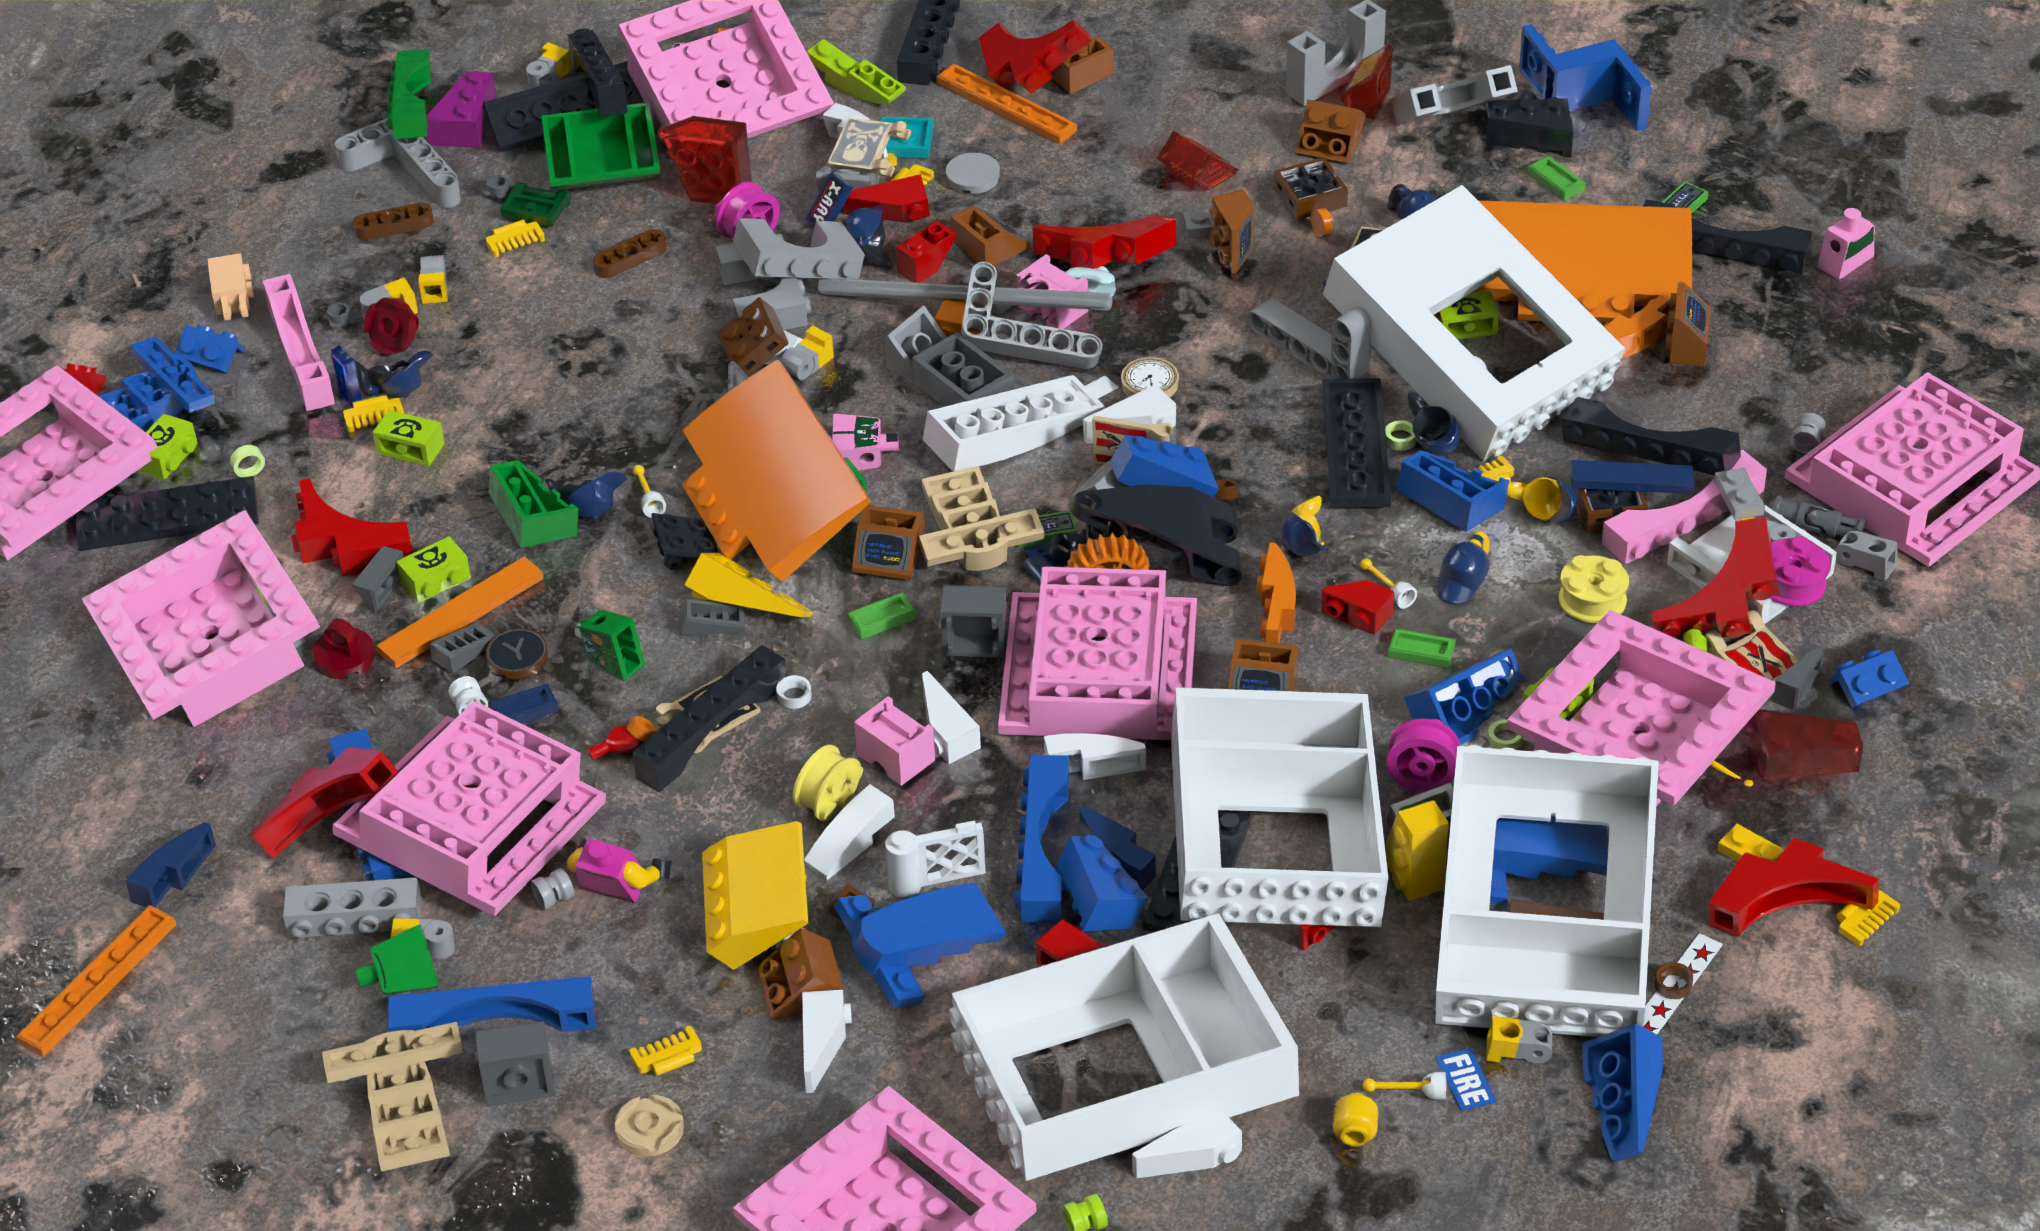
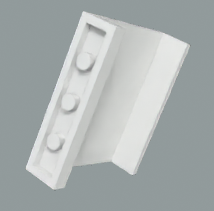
M1766 505L1764 515L1754 516L1755 518L1766 516V519L1769 521L1787 525L1794 529L1796 537H1805L1810 542L1818 545L1826 552L1830 560V571L1826 579L1833 575L1837 552L1828 545L1817 540ZM1732 515L1690 545L1679 537L1675 538L1669 543L1667 565L1703 589L1718 574L1726 562L1735 537V521H1741V519L1734 520ZM1770 598L1766 600H1748L1749 611H1757L1764 624L1789 607L1788 605L1777 603Z

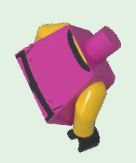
M586 838L580 839L578 848L567 859L568 869L576 873L579 889L636 904L642 888L654 883L659 878L669 879L672 863L671 860L652 858V865L644 869L631 851L606 844L604 841L586 840Z

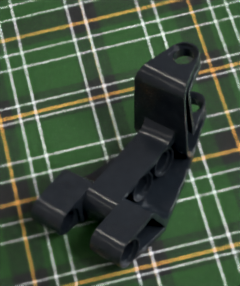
M1136 485L1078 492L1071 502L1069 509L1075 518L1086 523L1085 528L1082 529L1080 534H1055L1047 547L1048 555L1053 560L1067 566L1071 552L1077 551L1078 544L1086 545L1088 538L1096 540L1100 534L1103 538H1106L1113 533L1116 538L1125 535L1128 540L1135 539L1136 542L1188 555L1190 576L1223 586L1235 585L1242 578L1240 553L1236 549L1225 545L1237 538L1238 523L1236 509L1232 505L1191 486ZM1079 503L1088 506L1091 510L1083 508ZM1056 545L1065 547L1068 552L1061 550Z

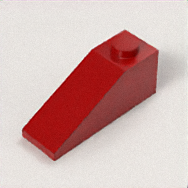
M921 174L854 189L843 205V211L846 215H850L852 211L858 208L880 206L883 209L881 217L884 220L903 223L931 216Z

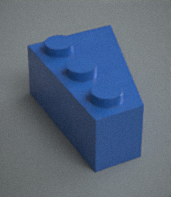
M1125 435L1110 460L1117 481L1129 486H1191L1212 497H1215L1219 490L1204 451L1197 447H1186L1168 441L1161 442L1142 436Z
M1422 450L1403 460L1397 491L1465 532L1504 509L1509 485L1508 479L1500 477L1498 482L1482 476L1483 471L1474 468L1472 472L1457 468L1455 467V461Z
M1095 835L1071 836L1055 868L1062 876V884L1066 893L1072 894L1074 899L1072 908L1074 912L1081 915L1082 922L1080 927L1082 931L1133 929L1148 897L1140 889L1138 883L1123 869L1121 863L1106 849L1098 837Z

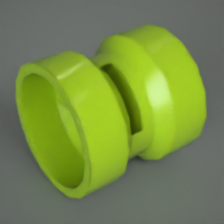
M1097 1194L1086 1196L1083 1202H1069L1061 1207L1062 1216L1068 1231H1087L1090 1229L1098 1231L1108 1226L1105 1208Z

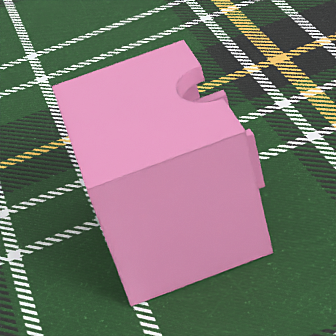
M1045 254L1017 274V288L1088 292V279L1084 276L1080 279L1070 276L1050 264V256ZM1018 305V308L1030 315L1042 313V318L1044 319L1048 316L1046 325L1060 329L1066 328L1088 312V309Z
M889 696L854 721L857 755L870 764L875 761L880 763L885 769L887 776L901 786L935 761L933 727L929 724L926 727L922 726L893 706V699Z

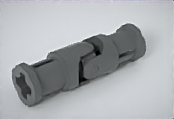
M1777 495L1772 508L1773 511L1803 530L1815 533L1825 531L1829 537L1833 538L1836 536L1844 537L1848 531L1852 530L1865 533L1867 524L1866 518L1858 520L1843 516L1840 511H1828L1824 507L1806 502L1798 504L1783 500V496ZM1813 511L1810 515L1811 522L1809 526L1806 524L1808 514Z

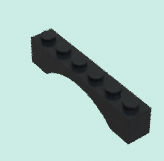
M583 28L575 30L572 34H567L571 64L576 73L584 71L590 85L596 109L601 118L628 113L624 82L594 30Z
M1647 199L1643 205L1644 207L1677 208L1673 204ZM1692 218V252L1803 274L1810 253L1813 231L1788 226L1761 231H1736L1707 225Z
M1576 397L1561 416L1564 441L1667 465L1692 466L1693 471L1715 475L1716 472L1731 470L1741 457L1739 433L1714 427L1680 432L1646 429L1620 419L1603 402Z
M763 645L759 646L633 751L636 778L660 793L682 774L697 747L722 720L746 705L767 702L777 694V684L787 677L785 658Z

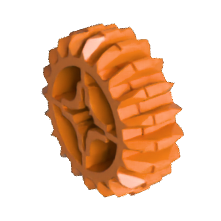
M1113 533L1106 538H1103L1101 534L1096 540L1088 538L1086 545L1078 544L1077 551L1071 552L1067 567L1135 570H1149L1150 566L1149 559L1146 557L1142 545H1138L1135 539L1128 540L1125 535L1116 538Z

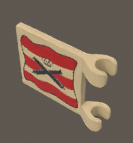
M1755 610L1749 611L1752 633L1729 646L1726 645L1717 630H1712L1705 634V637L1708 639V653L1774 682L1780 675L1800 661L1765 626L1762 618Z

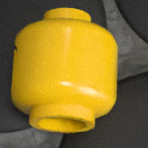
M1351 1093L1341 1097L1336 1101L1333 1109L1332 1128L1334 1134L1349 1146H1361L1371 1141L1376 1136L1378 1130L1379 1111L1377 1104L1371 1098L1361 1093Z

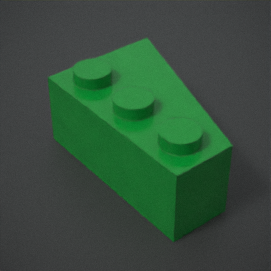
M519 460L490 466L489 495L520 548L577 536L578 507L574 504H566L560 499L559 492L555 489L550 491L542 484V479Z

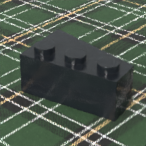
M1525 98L1520 100L1498 99L1485 101L1484 131L1486 144L1520 149L1521 145L1536 147L1537 152L1546 153L1547 149L1563 152L1564 157L1571 158L1573 127L1567 98Z

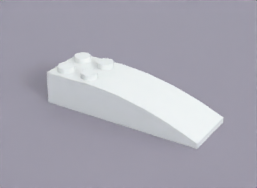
M1074 375L930 410L927 412L923 441L954 472L1005 460L1035 449L1083 425L1084 418L1105 409V406Z

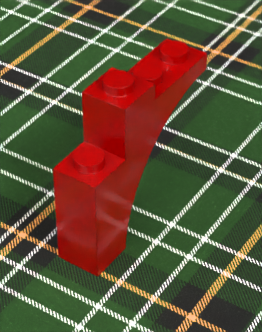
M1074 19L1061 28L1036 38H1016L999 22L979 37L988 75L1005 89L1018 82L1030 94L1052 79L1050 74L1052 70L1092 41L1090 34Z
M1154 214L1139 220L1106 226L1059 227L1038 224L1032 227L1034 254L1043 256L1047 254L1053 258L1071 261V266L1097 269L1112 261L1137 265L1177 245L1176 219Z
M311 478L299 480L301 492L295 493L299 511L305 510V512L299 513L301 521L295 522L297 534L291 535L294 553L301 552L303 564L333 558L334 566L341 565L344 577L361 573L383 546L402 551L403 557L413 554L406 521L391 523L371 522L344 515L330 507L320 498L313 487Z
M1766 516L1735 521V537L1732 549L1721 570L1708 585L1687 600L1665 609L1652 611L1655 630L1671 637L1678 636L1691 629L1706 632L1711 628L1717 627L1722 638H1736L1752 633L1748 600H1766L1771 596L1779 595L1771 537Z
M347 747L326 769L309 767L288 788L290 793L248 835L268 858L274 859L292 841L323 818L353 802L374 797L399 771L380 750Z
M1793 838L1776 862L1747 852L1742 855L1708 902L1709 926L1739 937L1745 929L1760 918L1794 905L1834 902L1852 904L1873 910L1879 898V878L1823 859V848Z

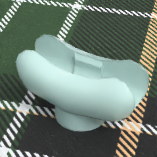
M1104 266L1097 269L1074 267L1065 272L1076 279H1080L1083 276L1088 279V292L1109 293L1111 297L1115 294V277Z

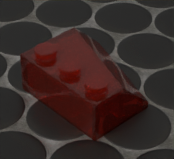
M691 116L658 129L657 134L660 140H664L668 147L667 154L670 160H674L679 170L678 176L690 201L718 204L735 186L742 182H752L746 122Z
M1759 709L1746 723L1764 781L1859 772L1864 744L1856 722Z

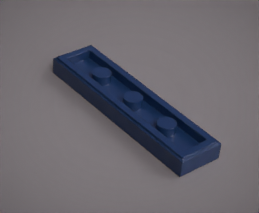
M1571 460L1572 488L1693 494L1694 492L1692 466Z

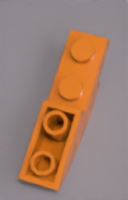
M1664 291L1657 298L1650 300L1647 306L1638 313H1634L1629 319L1620 314L1603 326L1625 348L1621 359L1636 354L1663 338L1665 323L1668 321L1669 312H1672V310H1669L1671 294Z
M1270 542L1268 553L1261 556L1260 572H1264V575H1258L1256 593L1261 594V606L1265 607L1264 616H1268V620L1262 619L1260 638H1266V642L1279 644L1282 631L1294 632L1296 590L1289 562L1278 545Z

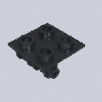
M651 514L655 526L653 533L658 539L659 551L664 556L663 563L670 570L678 569L683 557L698 559L701 553H718L713 536L703 519L680 517L671 514Z

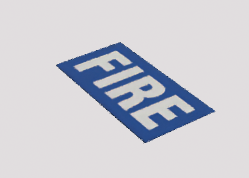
M1471 1048L1436 1057L1442 1071L1446 1072V1080L1461 1111L1497 1102Z

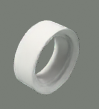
M788 676L777 684L778 702L786 708H801L811 700L810 682L802 676ZM790 688H801L805 691L803 696L795 699L787 698L783 695Z

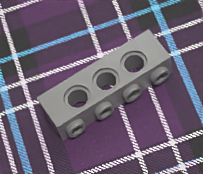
M418 878L286 887L283 918L288 938L392 931L394 918L421 919L422 898Z

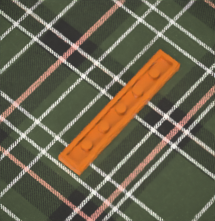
M952 64L936 76L938 85L1058 144H1061L1077 132L1076 123L956 64Z
M523 556L376 645L377 651L397 669L430 648L429 645L434 641L464 628L543 580V572Z
M149 905L16 1036L18 1044L44 1057L176 926L175 918Z

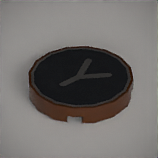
M518 628L504 631L496 635L486 648L488 667L498 676L499 674L505 675L506 679L516 680L537 674L542 669L541 665L547 662V643L541 634L533 630Z

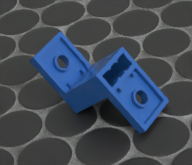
M1532 24L1522 26L1519 70L1541 99L1553 97L1567 98L1570 111L1613 100L1636 131L1647 128V119L1650 116L1649 99L1652 94L1651 82L1643 76L1637 64L1631 61L1625 49L1621 48L1615 39L1556 54L1555 50L1546 43L1544 36Z

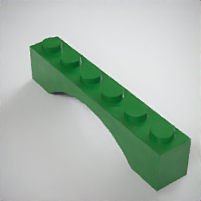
M429 49L397 51V58L392 61L387 126L388 129H393L394 139L427 137L428 124L425 101L417 98L414 94L431 84L432 72Z

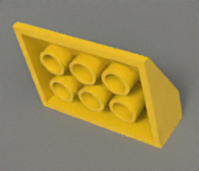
M795 821L727 836L702 852L706 952L735 970L808 924L801 823Z

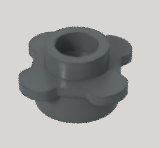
M497 174L487 179V187L482 189V193L484 196H492L494 199L503 200L507 198V193L513 190L515 186L513 182L508 181L506 176Z
M342 302L330 305L323 314L324 319L329 321L331 329L344 328L356 321V316L350 313V307Z

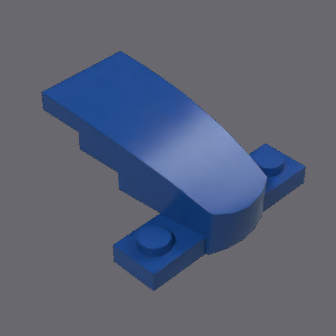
M156 336L130 345L131 355L147 371L120 379V389L98 396L144 432H147L163 414L174 417L184 409L190 413L215 404L214 394L197 378L192 364L185 358L173 354Z
M1551 816V821L1498 818L1495 831L1490 904L1507 903L1508 893L1505 872L1537 880L1541 871L1571 879L1576 870L1607 876L1609 844L1607 826L1555 822L1556 816Z
M976 883L923 893L893 903L875 911L866 894L838 898L834 905L835 910L852 937V947L857 959L871 975H874L893 1008L921 1004L925 997L924 992L908 966L935 965L941 956L969 953L974 944L998 942L1006 934V931Z

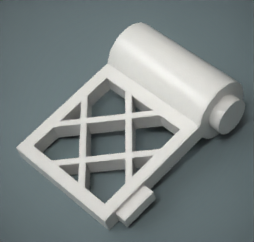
M970 821L955 824L956 828L918 836L905 830L890 834L885 843L888 882L891 894L902 899L910 898L918 894L923 886L985 874L982 824ZM975 836L967 846L959 843L963 838ZM942 844L936 852L926 849L928 845ZM951 849L959 852L952 860L944 857ZM968 857L977 860L975 864L960 865ZM936 863L944 866L940 871L928 873Z

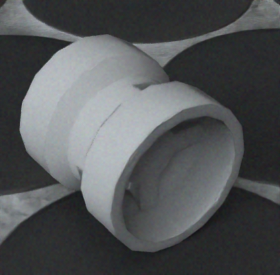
M1808 412L1800 415L1790 437L1792 448L1797 452L1807 454L1818 446L1826 429L1824 419L1815 413Z
M563 868L552 871L549 877H539L530 883L533 895L542 910L554 907L555 902L559 900L567 901L575 896L571 880Z

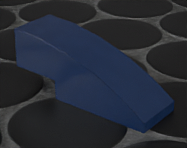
M1084 805L1079 809L1080 832L1082 836L1095 835L1098 837L1106 849L1121 863L1123 869L1138 883L1143 891L1156 877V854L1136 845V832Z
M201 823L168 841L135 869L125 881L131 903L146 908L149 905L156 908L171 887L179 890L184 889L216 846L210 823Z

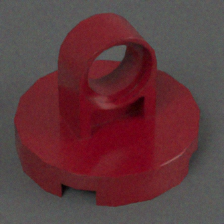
M381 298L377 303H373L368 307L364 317V331L369 333L372 341L369 342L371 347L379 353L388 355L398 354L409 348L419 327V318L414 315L410 306L400 298Z
M335 618L331 621L324 634L315 642L312 649L313 660L320 674L332 679H347V674L356 671L360 675L372 665L375 659L372 638L366 632L354 628L349 622L340 618Z

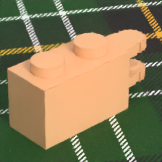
M241 253L207 259L216 314H223L224 320H231L232 313L240 312L242 318L249 317V298H254L252 283L249 281L252 280L249 263L243 264Z

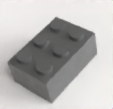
M958 332L912 357L914 384L943 407L1014 390L1013 374Z

